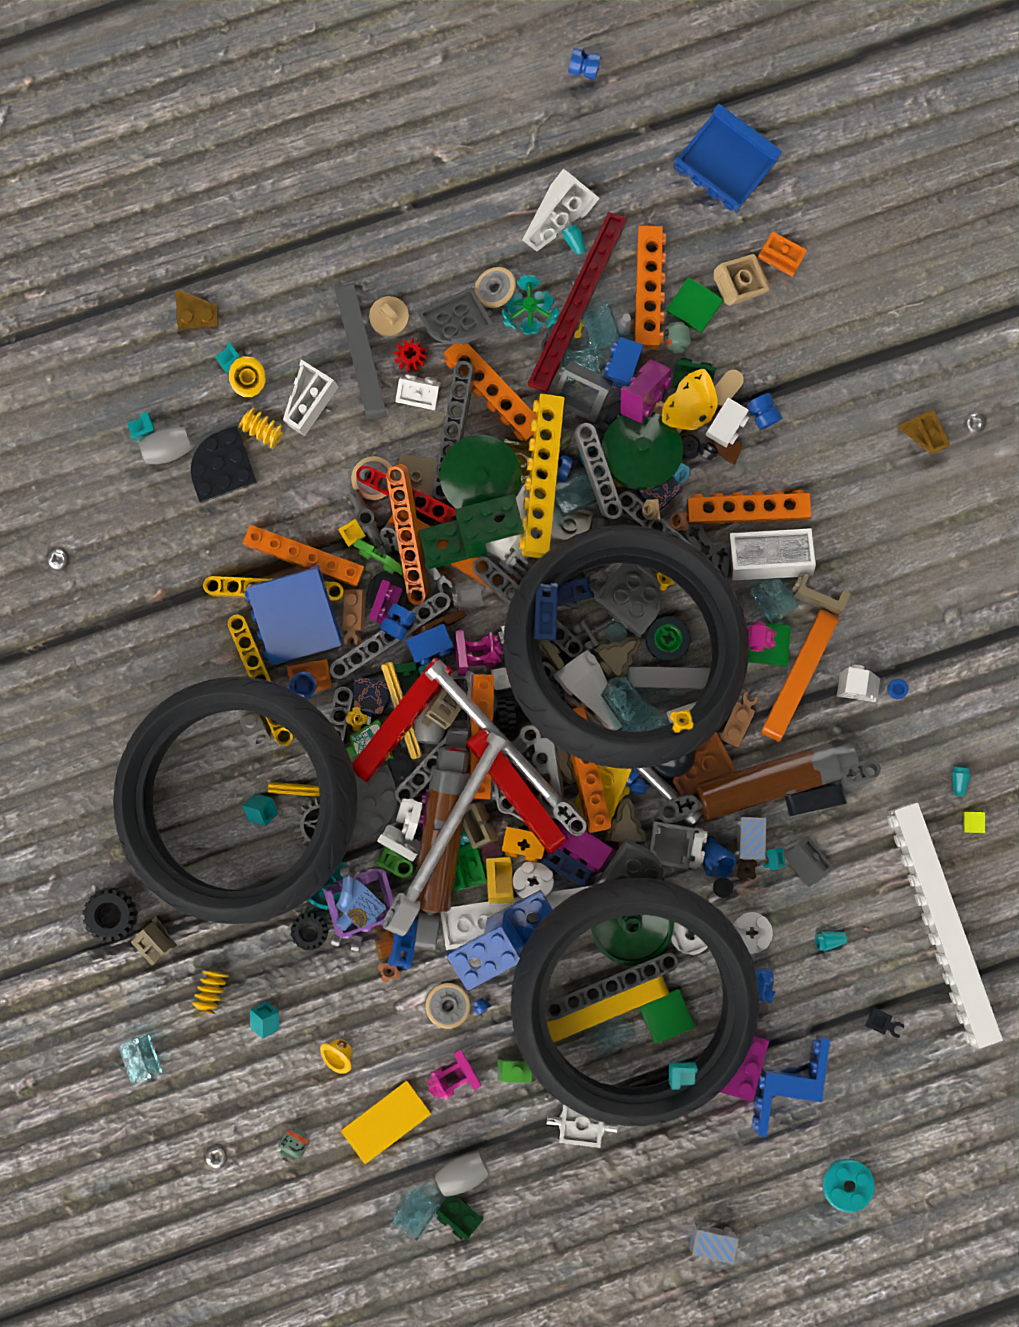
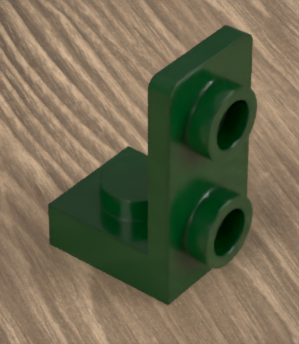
M415 662L395 664L403 696L406 695L418 679Z

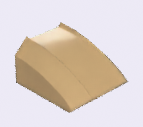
M755 254L721 263L714 269V280L724 303L728 306L770 291L766 275Z

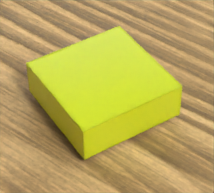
M963 812V833H985V812Z

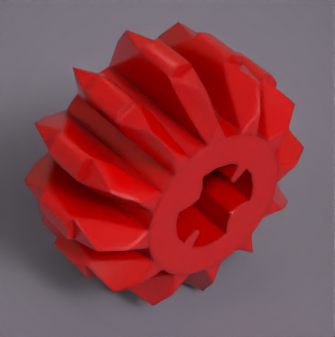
M414 338L410 339V343L403 339L404 346L397 344L398 350L393 352L394 356L397 357L394 359L395 364L400 363V370L406 367L408 373H410L411 367H414L415 372H417V365L424 367L425 363L422 360L428 359V356L423 354L427 351L426 347H421V341L414 344ZM410 352H413L415 356H412L411 359H408L407 355H409Z

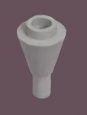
M629 314L620 316L615 322V329L621 335H629L635 328L634 320Z

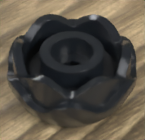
M691 434L683 435L681 437L683 444L682 458H696L699 455L700 440Z

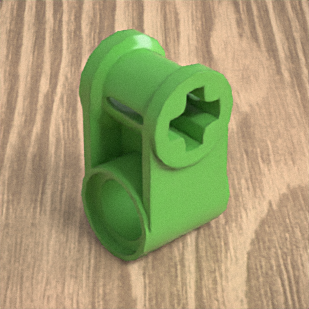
M383 846V851L374 864L402 878L412 876L414 873L413 863L390 848ZM402 863H407L410 866V870L407 874L403 875L400 873L399 867Z

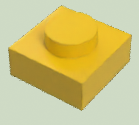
M356 519L338 529L348 547L354 545L357 539L362 540L366 537Z

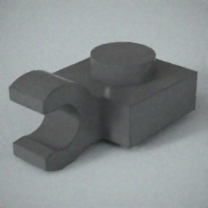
M427 563L424 564L427 568V573L435 581H439L438 589L441 593L448 591L445 588V583L450 588L455 586V582L447 575L449 572L444 565L428 569Z

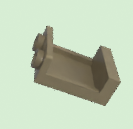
M804 574L796 579L792 587L794 598L817 608H823L837 616L844 611L851 594L850 592L841 591L835 600L806 587L808 574Z

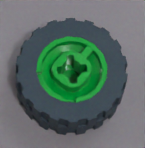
M672 616L656 619L648 628L645 636L647 650L659 661L670 662L681 658L687 652L691 641L687 625L680 619Z

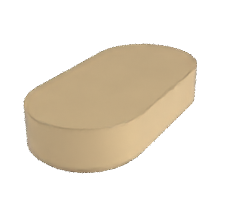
M729 370L715 386L718 406H723L727 398L732 399L742 386L744 379L739 371Z

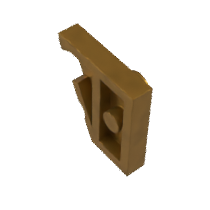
M175 290L177 327L179 330L219 327L217 305L183 291Z
M934 409L898 425L899 430L931 455L951 446Z

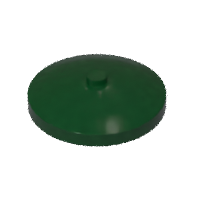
M652 412L650 417H646L643 423L621 415L610 424L602 441V450L611 476L620 484L637 490L654 489L667 483L676 474L683 456V444L679 432L676 428L663 423L662 415Z
M474 435L457 442L445 455L440 469V483L443 493L456 509L515 494L516 497L521 485V467L513 450L503 441L487 435Z
M630 915L602 922L592 927L591 932L598 949L608 959L623 965H638L659 956L665 950L673 934L674 922L656 916Z

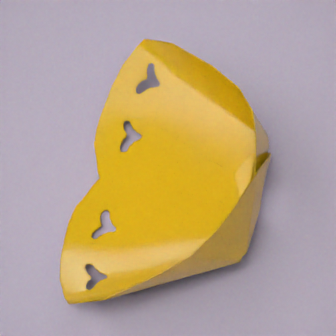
M705 369L696 370L684 377L679 383L676 393L667 398L662 409L663 423L670 427L694 431L712 420L718 406V398L712 379ZM702 374L700 380L694 378V377H699V376ZM706 415L707 417L703 422L699 421L701 416Z

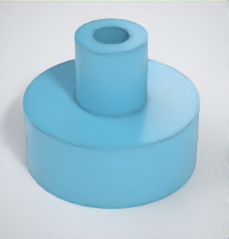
M680 463L676 474L672 478L680 484L684 483L690 474V468Z

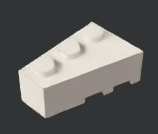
M301 360L298 376L295 378V386L292 396L290 395L283 420L289 427L305 436L338 389V385L333 379Z
M849 666V668L840 672L837 696L877 703L880 678L870 670H864L865 666Z

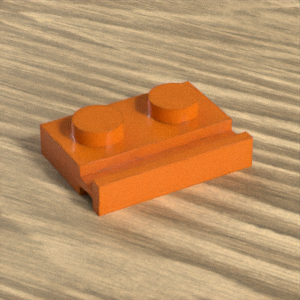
M772 231L758 259L793 277L807 250Z
M327 659L287 666L289 681L299 672H309L317 680L316 691L333 688Z

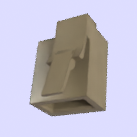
M441 688L429 705L425 718L421 723L429 727L433 721L446 730L453 723L461 710V706L444 688Z
M157 915L152 919L153 922L146 926L131 942L152 966L164 955L167 956L177 946L169 936L166 927L162 926Z

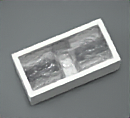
M812 529L730 533L729 548L732 581L802 577L804 574L814 576L816 564Z

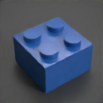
M622 337L619 338L618 343L614 342L610 355L612 362L607 361L603 377L614 381L612 386L618 388L630 386V379L634 376L643 344Z
M444 624L406 640L417 666H424L439 656L441 659L452 655L451 651L454 650Z

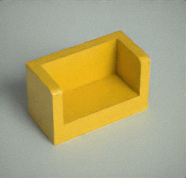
M511 857L486 859L489 904L514 903Z

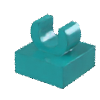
M784 848L769 849L768 852H765V856L769 857V863L764 864V868H770V870L786 868Z

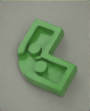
M359 539L356 540L353 546L360 550L358 554L366 559L372 557L384 565L383 569L392 575L394 572L400 575L403 574L401 564L388 555L382 554L375 547Z

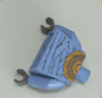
M350 865L341 866L340 874L344 877L343 887L336 907L343 915L336 924L343 931L352 923L363 929L367 925L375 923L378 915L386 909L383 905L384 900L379 898V893H371L357 879L352 878L356 875V869L350 868Z

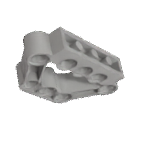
M528 723L521 730L520 736L512 742V745L522 754L530 745L534 744L535 753L532 760L538 767V773L540 775L542 773L549 774L551 781L547 783L561 798H565L558 747L548 740L532 723ZM527 730H534L536 732V738H529L527 735ZM545 753L548 761L542 762L538 754ZM494 782L492 797L494 800L496 799L498 809L504 814H511L522 820L513 806H507L504 803V798L506 797ZM540 793L538 801L555 823L557 818L554 815V808ZM560 806V810H559V811H560V812L565 811V812L567 813L566 806H565V807H561V806Z

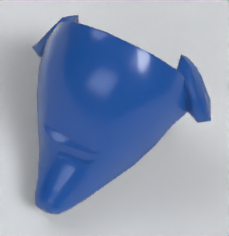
M709 836L703 850L704 859L702 864L705 874L709 877L722 876L725 879L733 872L736 859L728 849L718 844L714 837Z
M769 968L756 970L759 1001L771 1003L775 995V991H772L774 972Z

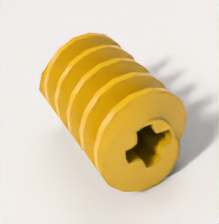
M253 407L244 415L238 428L243 426L244 432L249 431L250 436L256 435L258 441L263 439V444L268 445L270 443V448L274 449L284 432H281L282 425L280 424L275 428L274 420L268 424L269 417L266 416L260 419L262 412L254 415L255 408Z
M210 968L209 970L202 971L207 978H200L204 986H197V989L202 993L194 995L199 999V1002H192V1005L201 1011L216 1014L211 1010L218 1008V1004L214 1001L221 1000V997L216 993H223L224 990L219 985L226 984L222 977H228L229 974Z

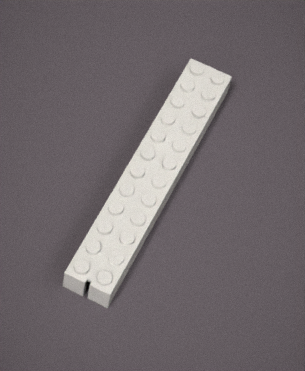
M911 803L888 811L889 816H887L889 826L891 828L894 827L896 833L894 836L897 847H901L903 853L901 855L904 867H908L910 872L908 880L911 886H915L917 892L915 894L918 906H922L924 912L921 914L923 922L929 926L931 931L928 934L932 945H936L938 951L935 953L939 965H943L945 971L942 973L944 981L950 985L952 992H949L953 1004H957L959 1011L956 1014L960 1024H964L966 1030L963 1032L965 1040L971 1046L979 1049L1003 1041L919 804Z

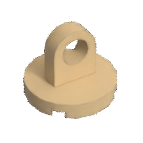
M382 297L375 301L370 308V324L375 332L381 336H397L408 325V308L403 301L396 297Z

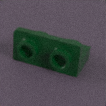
M688 358L677 359L671 387L678 388L679 383L684 377L700 369H705L713 382L716 367H712V364L708 362L697 364ZM701 374L699 377H694V378L700 380L702 374Z
M458 1195L448 1196L436 1210L437 1220L444 1226L447 1224L454 1229L452 1231L453 1234L460 1240L464 1238L468 1241L471 1234L484 1220L481 1215Z

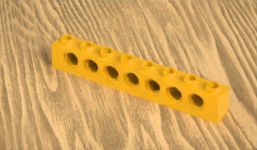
M540 393L538 399L534 400L533 412H536L535 419H532L531 431H534L533 439L531 438L529 442V451H532L531 458H528L527 470H530L529 478L527 477L525 481V490H528L527 497H524L523 509L526 510L525 517H522L525 533L519 540V549H522L521 556L541 558L550 550L564 397ZM548 414L551 417V420H545L542 417V415ZM540 434H547L549 436V440L542 439ZM538 453L546 454L548 459H541ZM542 472L546 479H539L536 473ZM534 492H541L544 498L538 499ZM538 511L542 518H535L532 512ZM530 532H538L540 538H533Z

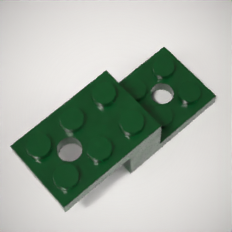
M515 494L455 509L456 521L419 530L428 569L486 555L488 553L485 543L525 533ZM498 515L505 516V520L502 522L494 521ZM441 541H447L449 543L448 546L443 549L439 548L438 544Z

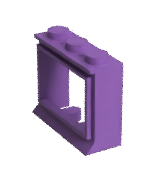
M380 867L352 877L362 884L378 880L386 909L378 915L377 921L363 929L352 923L343 931L336 924L339 916L333 895L342 892L343 880L322 887L335 928V934L340 938H351L356 932L371 931L374 929V926L383 925L384 918L394 900L386 872Z

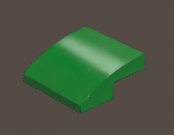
M687 278L667 307L666 312L683 321L686 326L702 334L724 301L701 284Z
M747 622V625H753V622ZM765 623V626L776 631V636H774L773 640L776 642V646L773 647V650L764 648L763 652L751 651V647H749L748 663L788 666L791 626Z
M471 844L460 847L453 892L487 882V872L480 848L473 849Z
M675 989L669 992L668 995L639 1007L654 1044L695 1027L679 989Z

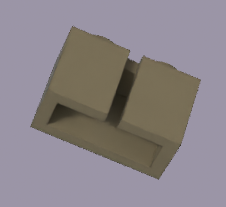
M483 802L469 805L465 812L463 827L473 849L482 848L499 840L493 824L487 822L490 817Z

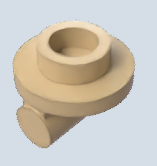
M658 499L647 500L644 503L642 513L647 520H660Z

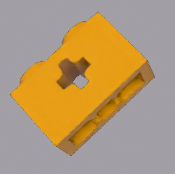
M506 827L502 846L505 856L517 858L518 854L526 856L525 860L532 862L542 859L544 847L532 832ZM523 839H526L527 843L530 844V847L525 848V851H522L521 847L517 846L518 842H522Z

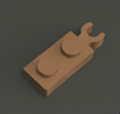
M344 590L342 630L347 631L344 638L345 645H351L352 638H354V645L361 644L359 631H364L365 590Z
M747 691L742 696L743 704L736 703L720 736L721 741L736 748L739 747L755 713L750 708L758 701V696H755L753 701H748L747 695L749 692Z

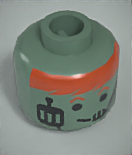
M682 322L670 323L664 330L665 347L668 350H672L673 353H683L684 349H687L691 344L690 329Z
M298 1128L294 1131L286 1130L278 1144L279 1149H281L279 1153L293 1161L295 1158L300 1159L309 1146V1141L305 1138L306 1133Z

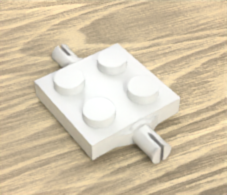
M564 1104L560 1117L547 1116V1124L559 1125V1143L600 1148L604 1131L617 1133V1125L590 1119L573 1111Z

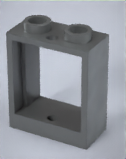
M570 361L566 367L562 366L558 377L561 379L559 383L556 382L551 393L554 396L564 397L563 408L595 423L614 381ZM568 376L599 391L593 407L562 393Z

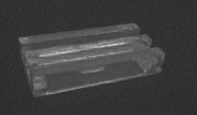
M511 547L509 549L511 553L509 555L506 554L504 556L506 558L505 561L501 560L499 564L521 582L523 577L512 569L509 564L511 563L523 575H526L527 571L513 558L516 556L529 569L533 565L521 556L516 549Z

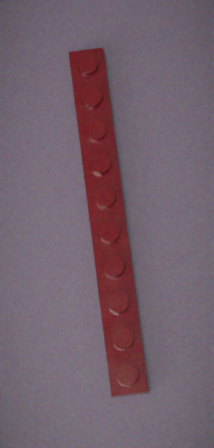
M611 212L607 213L528 381L529 387L545 393L548 392L624 230L627 217Z

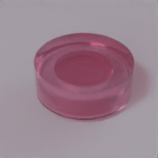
M490 843L483 847L482 857L485 861L489 858H501L502 850L499 845Z

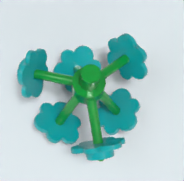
M524 275L517 281V285L522 290H527V298L524 299L521 293L514 292L512 298L505 304L508 307V312L513 315L510 316L505 310H502L504 325L508 328L512 327L514 330L517 329L514 319L524 311L528 312V317L523 318L522 323L519 325V328L523 330L525 335L537 334L543 327L542 322L538 321L535 317L533 318L535 310L548 317L545 323L546 328H549L551 324L555 325L559 317L558 307H555L554 310L548 313L551 310V305L554 304V298L549 296L550 293L548 291H537L534 297H532L531 289H535L540 284V279L536 278V276Z

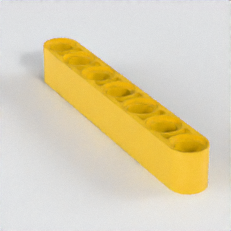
M210 576L205 579L203 588L205 592L214 597L246 598L245 591H247L246 588L249 584H258L273 579ZM214 581L218 582V589L213 592L209 591V584ZM324 581L330 601H341L344 598L343 587L337 582ZM236 582L239 584V588L236 592L232 593L229 591V586L231 583ZM334 587L340 589V594L337 597L330 596V590Z
M241 615L231 616L228 620V628L248 676L257 678L263 675L267 681L272 682L248 622ZM236 620L243 621V626L239 630L233 628V623ZM248 638L251 641V645L244 649L241 647V641ZM251 657L258 658L259 662L256 667L249 666L248 661ZM266 717L276 742L281 746H290L294 742V735L279 723L275 724L272 722V719ZM284 731L290 734V739L287 742H281L279 738L280 734Z
M663 976L562 1018L547 1021L553 1042L668 995L669 990Z

